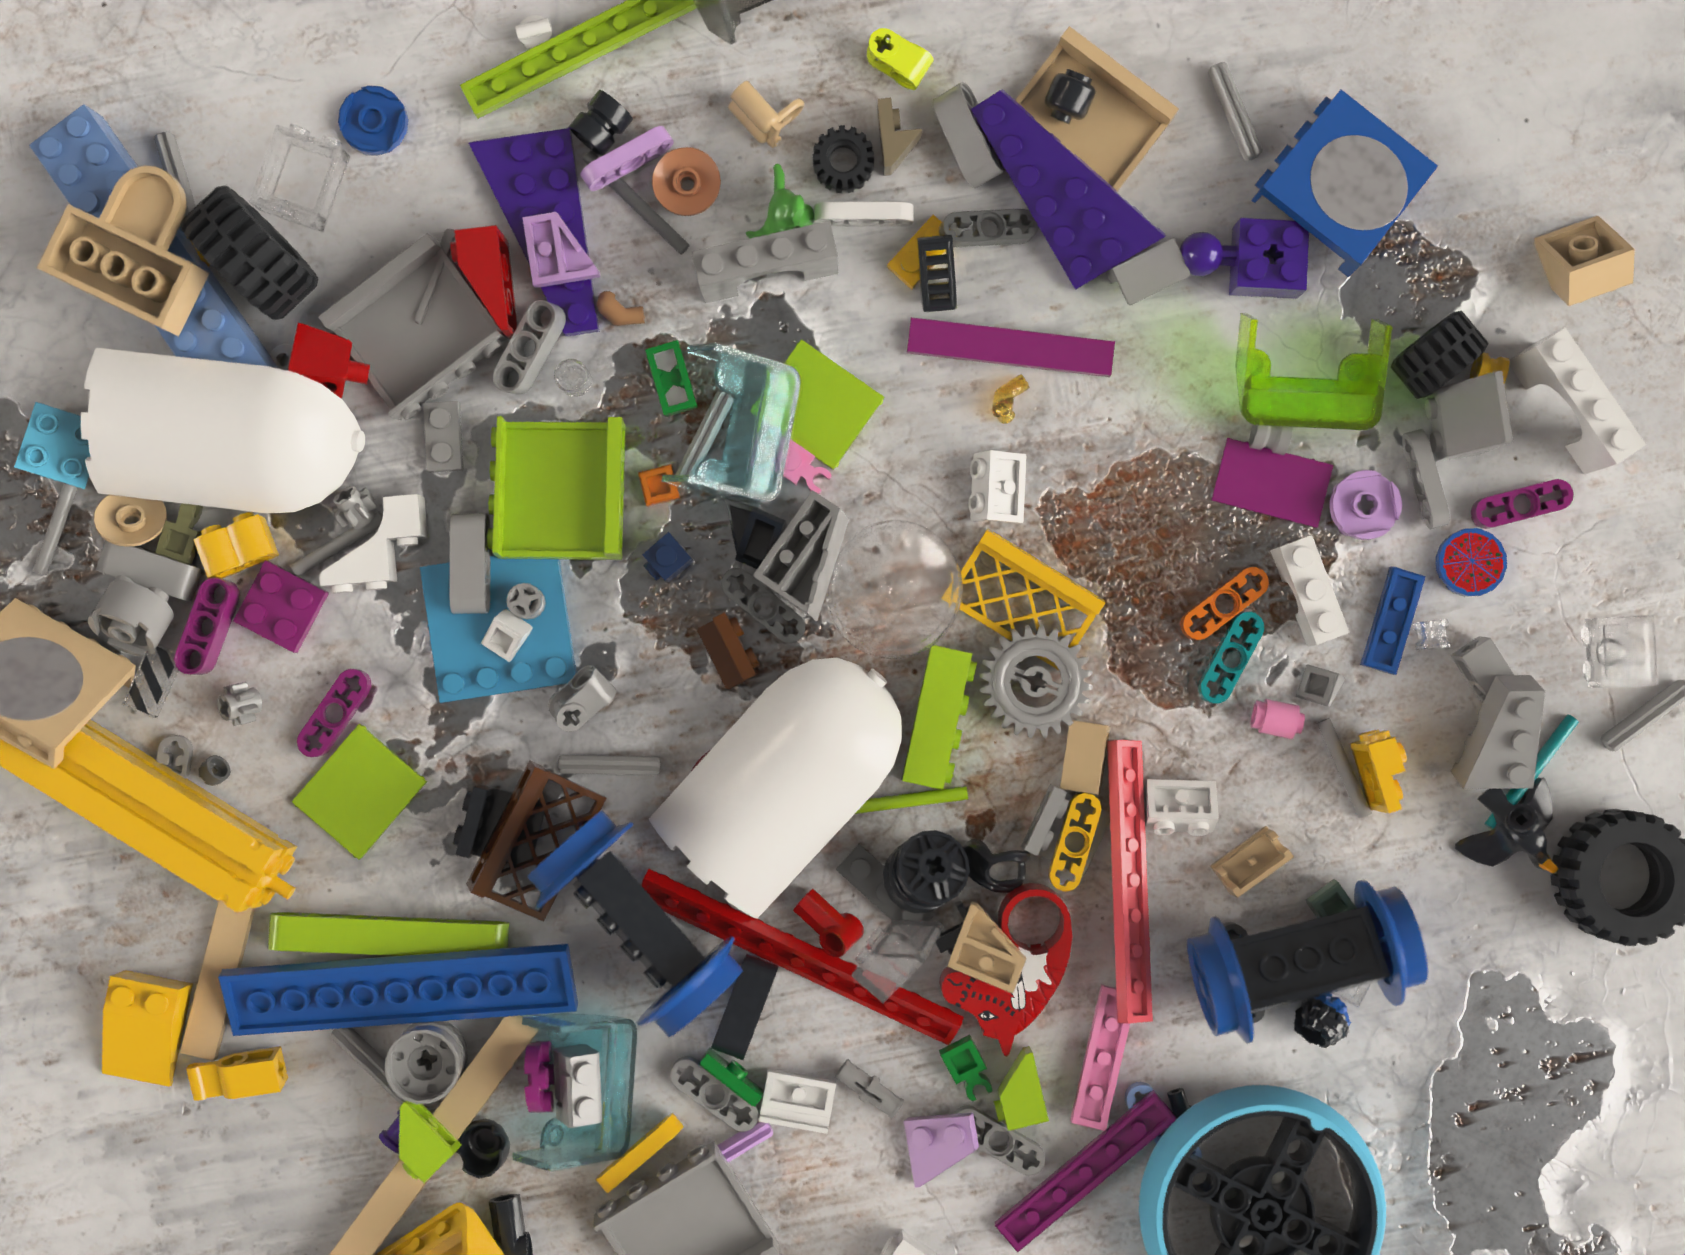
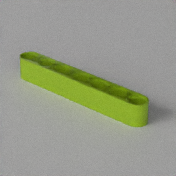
M276 912L270 913L268 949L275 951L391 956L508 948L509 922Z

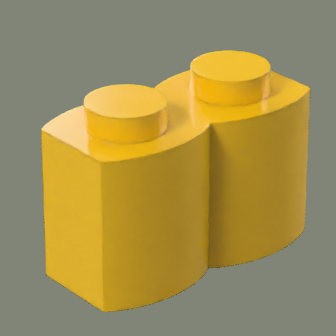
M246 512L234 517V523L222 528L218 524L200 531L201 536L193 539L208 579H222L246 568L264 563L265 560L269 561L279 556L265 517L259 514L254 515L253 512Z

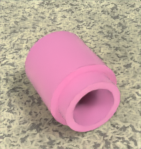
M1265 699L1264 702L1256 701L1251 715V728L1258 729L1259 733L1293 739L1296 733L1301 734L1303 730L1305 714L1300 713L1299 705Z

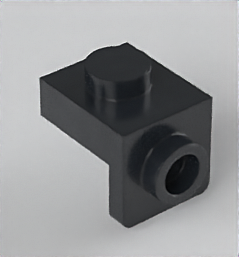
M961 900L955 904L963 918V922L933 936L940 953L948 951L949 954H952L970 907V905L965 907Z

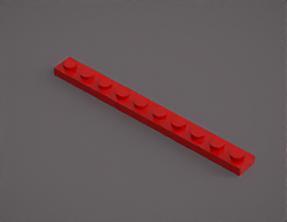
M648 869L643 878L641 886L664 912L723 940L733 936L735 938L734 945L946 1045H950L961 1028L964 1016L953 1012L947 1007L927 1000L915 992H910L895 985L883 977H878L861 969L854 963L832 957L822 948L810 945L790 933L776 929L760 919L744 914L730 905L710 898L696 889L689 888L670 879L664 874Z

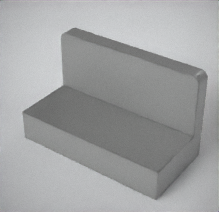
M1171 238L1106 271V274L1111 284L1114 282L1118 283L1127 304L1133 305L1189 277L1190 271L1184 262L1175 239Z

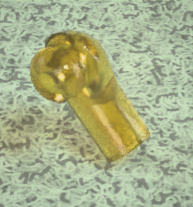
M1022 374L999 387L994 393L992 413L994 417H997L998 422L1002 424L1010 423L1015 417V412L1012 410L1014 398L1030 388Z

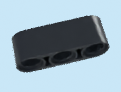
M746 954L742 964L743 971L736 980L711 1049L744 1060L776 976L778 965Z

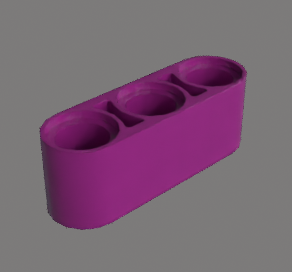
M211 578L201 584L175 652V666L182 673L204 675L211 672L215 667L240 600V591L235 583L229 580ZM223 586L225 598L220 603H217L214 599V591L217 587ZM210 618L213 622V630L206 636L202 631V624L204 620ZM197 650L201 655V663L198 667L194 668L190 663V656Z

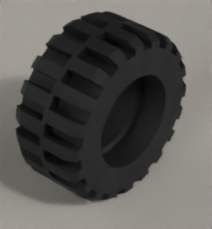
M227 185L216 187L183 218L181 229L196 250L203 255L205 260L236 291L242 294L263 314L268 315L269 318L274 320L283 319L317 287L318 277L309 264L254 207Z
M1618 809L1604 810L1603 813L1594 812L1585 816V823H1574L1569 828V831L1572 833L1570 838L1562 836L1557 844L1562 850L1559 856L1553 855L1552 861L1558 867L1556 874L1550 875L1551 885L1559 888V892L1555 893L1554 897L1558 905L1567 908L1563 914L1570 922L1577 923L1578 928L1587 934L1624 946H1636L1638 943L1645 946L1655 944L1658 940L1657 937L1667 939L1675 934L1674 925L1684 926L1685 839L1679 838L1681 831L1673 824H1666L1663 818L1655 815ZM1624 844H1631L1636 846L1646 858L1649 867V882L1643 896L1632 906L1621 910L1613 908L1605 899L1600 885V873L1604 861L1612 851Z

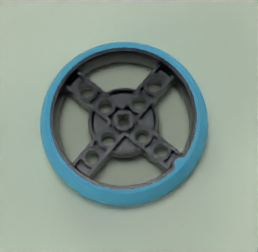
M1251 1085L1236 1087L1209 1096L1193 1105L1169 1126L1156 1144L1146 1165L1139 1195V1219L1147 1255H1177L1171 1242L1168 1225V1207L1173 1186L1209 1204L1212 1227L1221 1242L1215 1255H1294L1299 1250L1309 1255H1379L1386 1224V1201L1381 1175L1375 1159L1356 1129L1341 1114L1322 1101L1302 1092L1270 1085ZM1261 1116L1284 1117L1265 1156L1243 1158L1224 1170L1192 1154L1203 1141L1215 1132L1235 1122ZM1324 1136L1340 1152L1350 1174L1353 1188V1210L1348 1232L1315 1216L1312 1192L1304 1179V1175ZM1294 1140H1300L1298 1150L1288 1153L1289 1144ZM1206 1172L1207 1176L1203 1183L1193 1184V1178L1196 1174ZM1284 1172V1178L1280 1183L1271 1184L1272 1177L1276 1173ZM1238 1188L1237 1195L1233 1199L1224 1200L1227 1190ZM1259 1207H1260L1261 1209H1265L1266 1207H1268V1210L1266 1211V1213L1263 1212V1211H1260L1259 1213H1257V1210L1259 1209ZM1299 1219L1298 1227L1293 1231H1287V1225L1290 1221ZM1330 1235L1329 1242L1324 1246L1318 1247L1321 1237ZM1253 1236L1252 1242L1246 1247L1239 1246L1243 1237Z

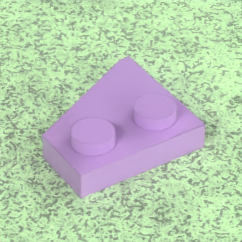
M973 1112L908 1117L904 1120L915 1188L926 1184L979 1148Z

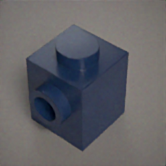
M669 532L642 554L648 561L643 566L656 581L662 577L667 583H670L694 562L691 556Z

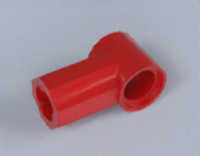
M811 889L793 909L799 917L820 935L819 943L822 949L832 957L838 958L843 956L864 934L863 925L856 916L850 913L840 914L814 889Z

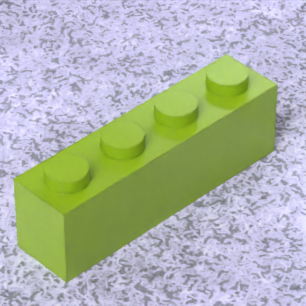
M930 645L901 778L902 781L941 790L944 789L945 783L951 784L955 763L949 762L952 749L958 750L962 736V730L957 729L959 715H966L970 697L964 695L967 681L973 682L977 662L971 661L973 653Z

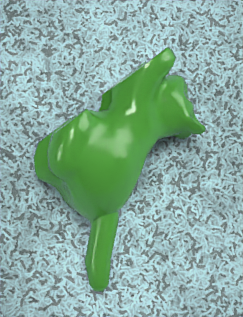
M775 164L773 167L774 194L769 203L767 219L760 230L746 232V236L749 238L813 225V208L804 203L801 195H795L791 190L785 189V174L780 164Z

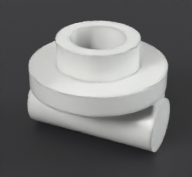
M540 15L528 16L522 20L520 25L515 26L518 39L528 49L540 45L553 36L549 18H544Z

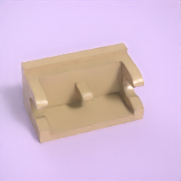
M1072 720L1073 724L1069 726L1060 789L1099 795L1101 794L1110 726Z
M1267 826L1210 865L1229 894L1237 898L1294 858L1290 850L1280 843L1276 832L1268 829Z

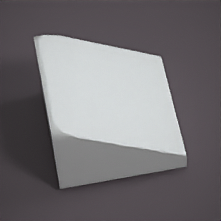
M504 609L494 617L481 644L510 662L533 627L509 610Z

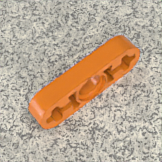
M1249 567L1241 570L1182 617L1181 630L1183 634L1191 640H1202L1209 637L1267 591L1269 586L1267 574L1258 567ZM1246 575L1249 577L1257 576L1259 578V581L1256 583L1258 590L1255 591L1252 588L1242 593L1241 596L1246 599L1242 603L1240 595L1230 586L1234 584L1236 589H1240L1247 583ZM1220 594H1227L1233 599L1234 607L1227 614L1219 612L1215 606L1216 598ZM1207 605L1209 612L1219 621L1215 624L1214 619L1211 618L1203 623V633L1199 630L1192 632L1189 628L1193 624L1191 617L1194 616V618L1199 619L1209 612L1204 610L1203 607Z

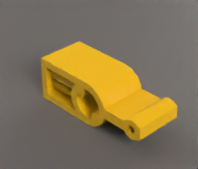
M281 1046L234 1053L218 1061L189 1064L186 1068L193 1100L195 1101L217 1096H224L226 1099H238L281 1092L288 1079Z

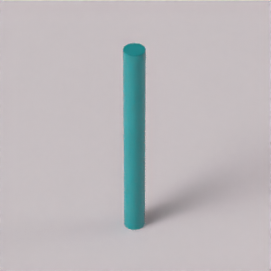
M1569 714L1565 716L1538 752L1534 781L1578 725L1579 721ZM1511 788L1505 796L1512 805H1516L1529 788ZM1493 813L1484 823L1491 830L1497 824Z

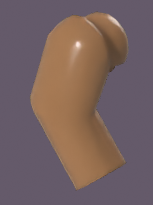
M604 291L599 294L598 301L596 302L597 309L611 324L623 326L645 323L643 306L624 308L615 299L613 292Z

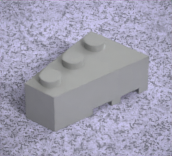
M812 490L755 571L753 577L812 619L818 621L849 518L839 507Z
M1531 675L1495 676L1478 712L1479 720L1472 734H1468L1464 742L1466 747L1459 762H1455L1451 773L1463 789L1533 788L1545 690Z

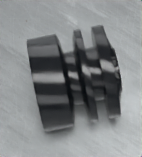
M937 830L922 831L897 847L887 858L883 870L884 888L890 899L901 909L914 914L929 913L957 897L964 889L970 873L968 856L962 845L951 835ZM928 863L933 865L931 870L934 873L933 875H930L928 873L930 867L927 865Z

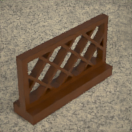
M529 760L466 883L470 892L482 898L484 896L544 922L558 893L539 910L528 906L523 894L537 888L533 883L521 888L516 871L532 865L537 867L540 862L544 861L554 852L551 851L537 856L532 840L551 833L555 849H557L560 845L555 832L574 825L575 831H578L580 829L578 823L584 821L583 825H585L597 815L607 798ZM548 779L561 785L564 797L545 803L542 791ZM567 788L576 792L569 795ZM582 796L595 800L589 813L576 817L571 800ZM538 799H539L541 805L535 807V805H536V803H537V801H538ZM567 803L571 819L553 825L548 809ZM543 811L548 828L529 834L526 825L529 817ZM522 830H523L525 836L519 838V836H520V834H521V832H522ZM527 842L532 859L513 865L510 856L513 848ZM506 862H508L509 867L503 869ZM512 873L516 890L506 894H500L492 890L498 878ZM519 896L521 902L514 900L512 898Z

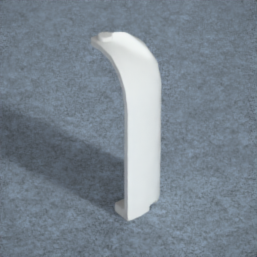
M95 348L87 370L84 389L90 391L88 412H81V439L88 440L90 457L85 459L91 481L96 491L100 494L267 514L296 512L320 503L338 489L354 466L358 452H361L365 445L364 432L361 431L355 416L345 402L322 384L295 372L269 366Z
M840 658L814 659L788 670L765 689L649 818L652 826L671 850L677 848L683 852L691 861L687 867L706 885L712 880L724 890V899L746 914L758 919L872 796L892 769L901 744V715L893 697L884 687L887 681L874 669L868 672L859 665Z

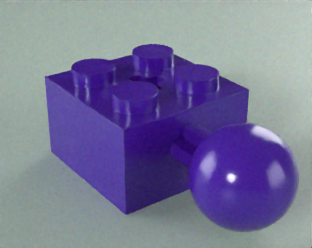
M1240 218L1232 227L1231 245H1221L1220 241L1210 233L1196 232L1189 235L1180 246L1184 262L1193 276H1207L1215 272L1219 266H1230L1229 295L1297 299L1307 290L1309 232L1296 221ZM1265 254H1269L1273 257V264H1270L1269 258L1264 257Z

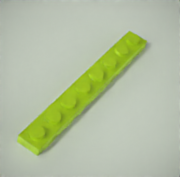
M627 0L460 84V87L475 116L479 119L712 0Z

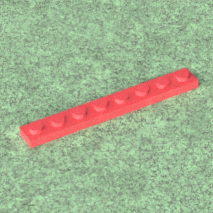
M1111 740L1107 741L1117 1022L1125 1024L1152 1022L1142 741Z

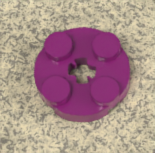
M550 1040L530 1042L526 1046L524 1074H528V1086H525V1098L530 1113L553 1112L554 1097L553 1092L550 1091V1085H555L554 1064H549L552 1060V1044Z

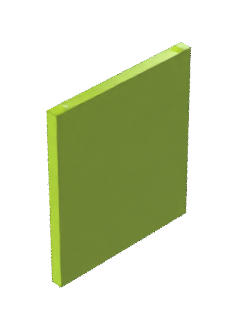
M801 339L759 400L752 406L750 412L834 470L839 466L840 460L878 406L883 403L884 396Z
M358 724L293 799L292 803L347 849L354 858L361 860L424 787L427 781L369 732L365 726Z

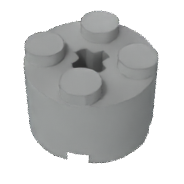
M118 575L109 584L90 614L88 625L97 636L100 631L109 637L106 643L128 654L143 656L146 651H149L150 654L155 651L171 624L174 613L167 603L169 597L164 591L156 587L147 589L134 583L128 577Z

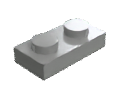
M458 401L423 403L427 472L464 471L460 403Z

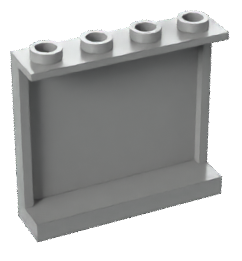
M428 233L318 316L326 328L333 330L337 336L349 339L352 342L350 355L356 362L370 364L369 381L390 408L389 416L399 420L403 418L408 420L421 411V404L429 398L436 399L443 395L449 389L448 384L457 377L462 379L471 374L476 369L475 363L483 357L490 358L502 350V343L508 339L460 270L445 253L438 240ZM440 256L444 265L424 321L420 325L415 322V317Z
M715 1141L707 1146L701 1144L688 1153L687 1158L677 1164L672 1162L665 1165L658 1171L656 1177L646 1183L644 1181L637 1182L628 1189L626 1195L616 1201L610 1199L604 1202L594 1214V1231L601 1230L617 1255H780L778 1240Z

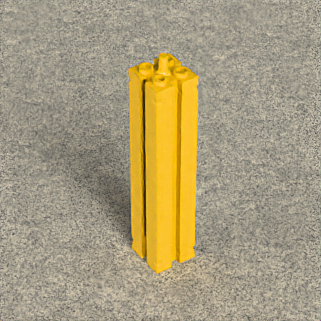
M90 719L64 746L63 760L55 769L0 739L1 767L212 898L223 901L225 906L233 911L241 912L247 910L248 907L253 909L262 906V904L266 905L275 893L287 900L293 895L296 888L277 875L278 873L285 875L293 865L295 857L292 855L297 848L296 845L286 839H280L275 832L187 778L175 773L166 765L160 764L153 757Z

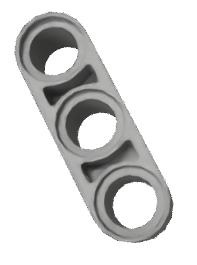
M961 82L933 99L932 104L935 114L962 174L969 185L977 188L1005 172L1006 169L971 110L978 105V102L970 87L966 83Z
M537 300L530 304L494 369L493 382L499 390L516 395L529 391L565 326L566 315L563 309L544 300ZM550 309L552 313L551 321L548 325L542 326L541 315L545 310ZM532 339L535 343V350L532 355L527 357L524 347ZM517 370L518 382L511 387L508 383V376L511 371Z
M488 513L451 515L449 598L452 614L489 613L490 549H488L487 532L490 528V519Z
M105 540L95 570L113 577L122 575L148 589L156 587L169 596L191 602L203 569L137 546H119Z

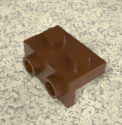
M724 612L712 618L713 621L697 629L726 689H731L758 675L755 668L760 666L752 648H744L739 638L744 635V632L736 616L729 618L728 614Z

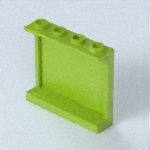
M497 416V427L491 428V446L496 448L495 461H490L489 468L490 480L495 481L494 494H490L488 499L489 514L493 515V528L488 529L487 545L488 549H492V553L498 559L622 560L626 430L622 417H608V422H506L502 416Z

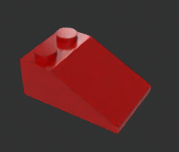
M497 225L454 230L455 241L450 243L453 262H458L460 270L463 271L500 330L511 340L518 327L508 240Z

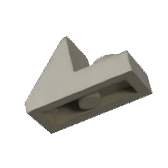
M891 97L877 99L884 176L892 175L917 145L922 136V129L895 131L901 129L899 108L892 109Z

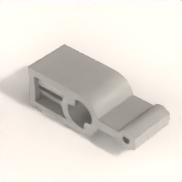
M1478 636L1450 655L1482 703L1496 675H1514L1489 637Z

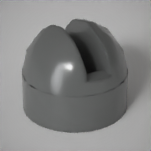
M217 755L207 758L198 769L199 777L205 781V784L210 786L221 784L231 773L227 761ZM213 767L218 772L217 774L211 771Z

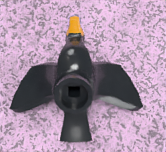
M1538 777L1534 781V786L1529 789L1523 804L1512 805L1502 789H1487L1478 797L1477 800L1493 813L1497 824L1493 830L1459 840L1455 844L1457 851L1477 863L1491 867L1506 861L1513 854L1523 851L1527 853L1536 868L1549 871L1552 874L1558 870V867L1546 852L1547 839L1543 832L1553 819L1552 800L1545 778Z

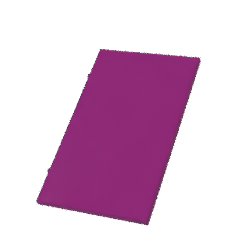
M1227 438L1211 501L1318 528L1334 465L1316 461L1314 458L1308 459L1285 453V455L1272 453L1271 449L1266 447L1261 450L1249 448L1248 441L1243 442Z

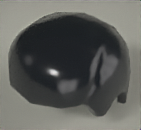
M485 1118L472 1121L459 1138L461 1146L456 1151L463 1161L462 1170L479 1179L492 1176L504 1165L510 1153V1142L500 1124Z

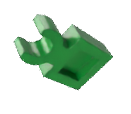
M970 1034L939 1050L940 1056L955 1083L958 1084L965 1080V1091L967 1097L972 1102L976 1100L973 1091L976 1085L981 1084L985 1086L988 1093L992 1092L989 1078L985 1074L979 1073L987 1069Z

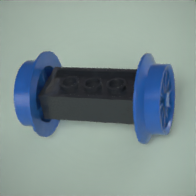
M602 810L561 844L527 876L541 892L535 909H540L576 877L577 880L573 883L577 889L573 893L576 899L586 909L592 906L600 915L596 919L599 925L609 935L616 933L624 942L620 945L622 951L633 962L635 960L641 961L647 968L643 974L654 987L661 988L663 986L664 989H667L643 1013L636 1023L641 1026L655 1022L668 1037H672L711 1005L742 973V967L729 954L735 938L733 936L728 937L703 956L611 851L598 860L597 858L634 825L632 822L616 826Z
M1359 880L1356 882L1354 889L1356 909L1230 940L1220 919L1216 916L1212 917L1207 934L1187 939V953L1196 993L1204 1017L1213 1035L1219 1036L1236 1031L1245 1043H1252L1254 1039L1252 1013L1374 982L1378 983L1383 994L1392 1005H1402L1405 1000L1406 988L1425 984L1428 978V964L1424 942L1413 910L1405 895L1397 887L1376 891L1368 881Z

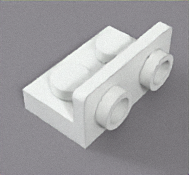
M993 450L974 453L973 461L970 465L972 491L968 502L971 521L1023 523L1026 454Z
M1146 780L1147 817L1145 819V831H1154L1157 835L1188 832L1192 836H1204L1214 831L1219 820L1216 781Z

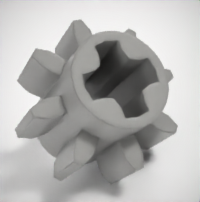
M349 486L335 496L333 500L335 506L332 507L335 513L333 516L343 528L350 523L353 528L360 529L374 519L375 512L373 510L377 508V505L374 503V497L366 487L358 491L354 486Z
M247 682L225 686V694L220 695L217 701L221 717L226 721L232 720L233 726L256 721L255 713H259L262 710V699L258 690L254 687L248 688Z

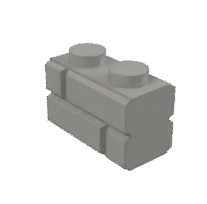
M587 1044L553 1049L555 1099L558 1100L556 1103V1119L563 1122L568 1128L602 1122L599 1052Z

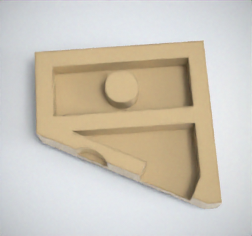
M972 902L947 967L1013 994L1027 958L978 903Z

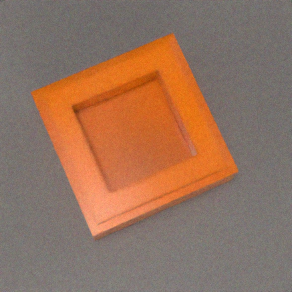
M671 464L638 472L647 507L680 499Z

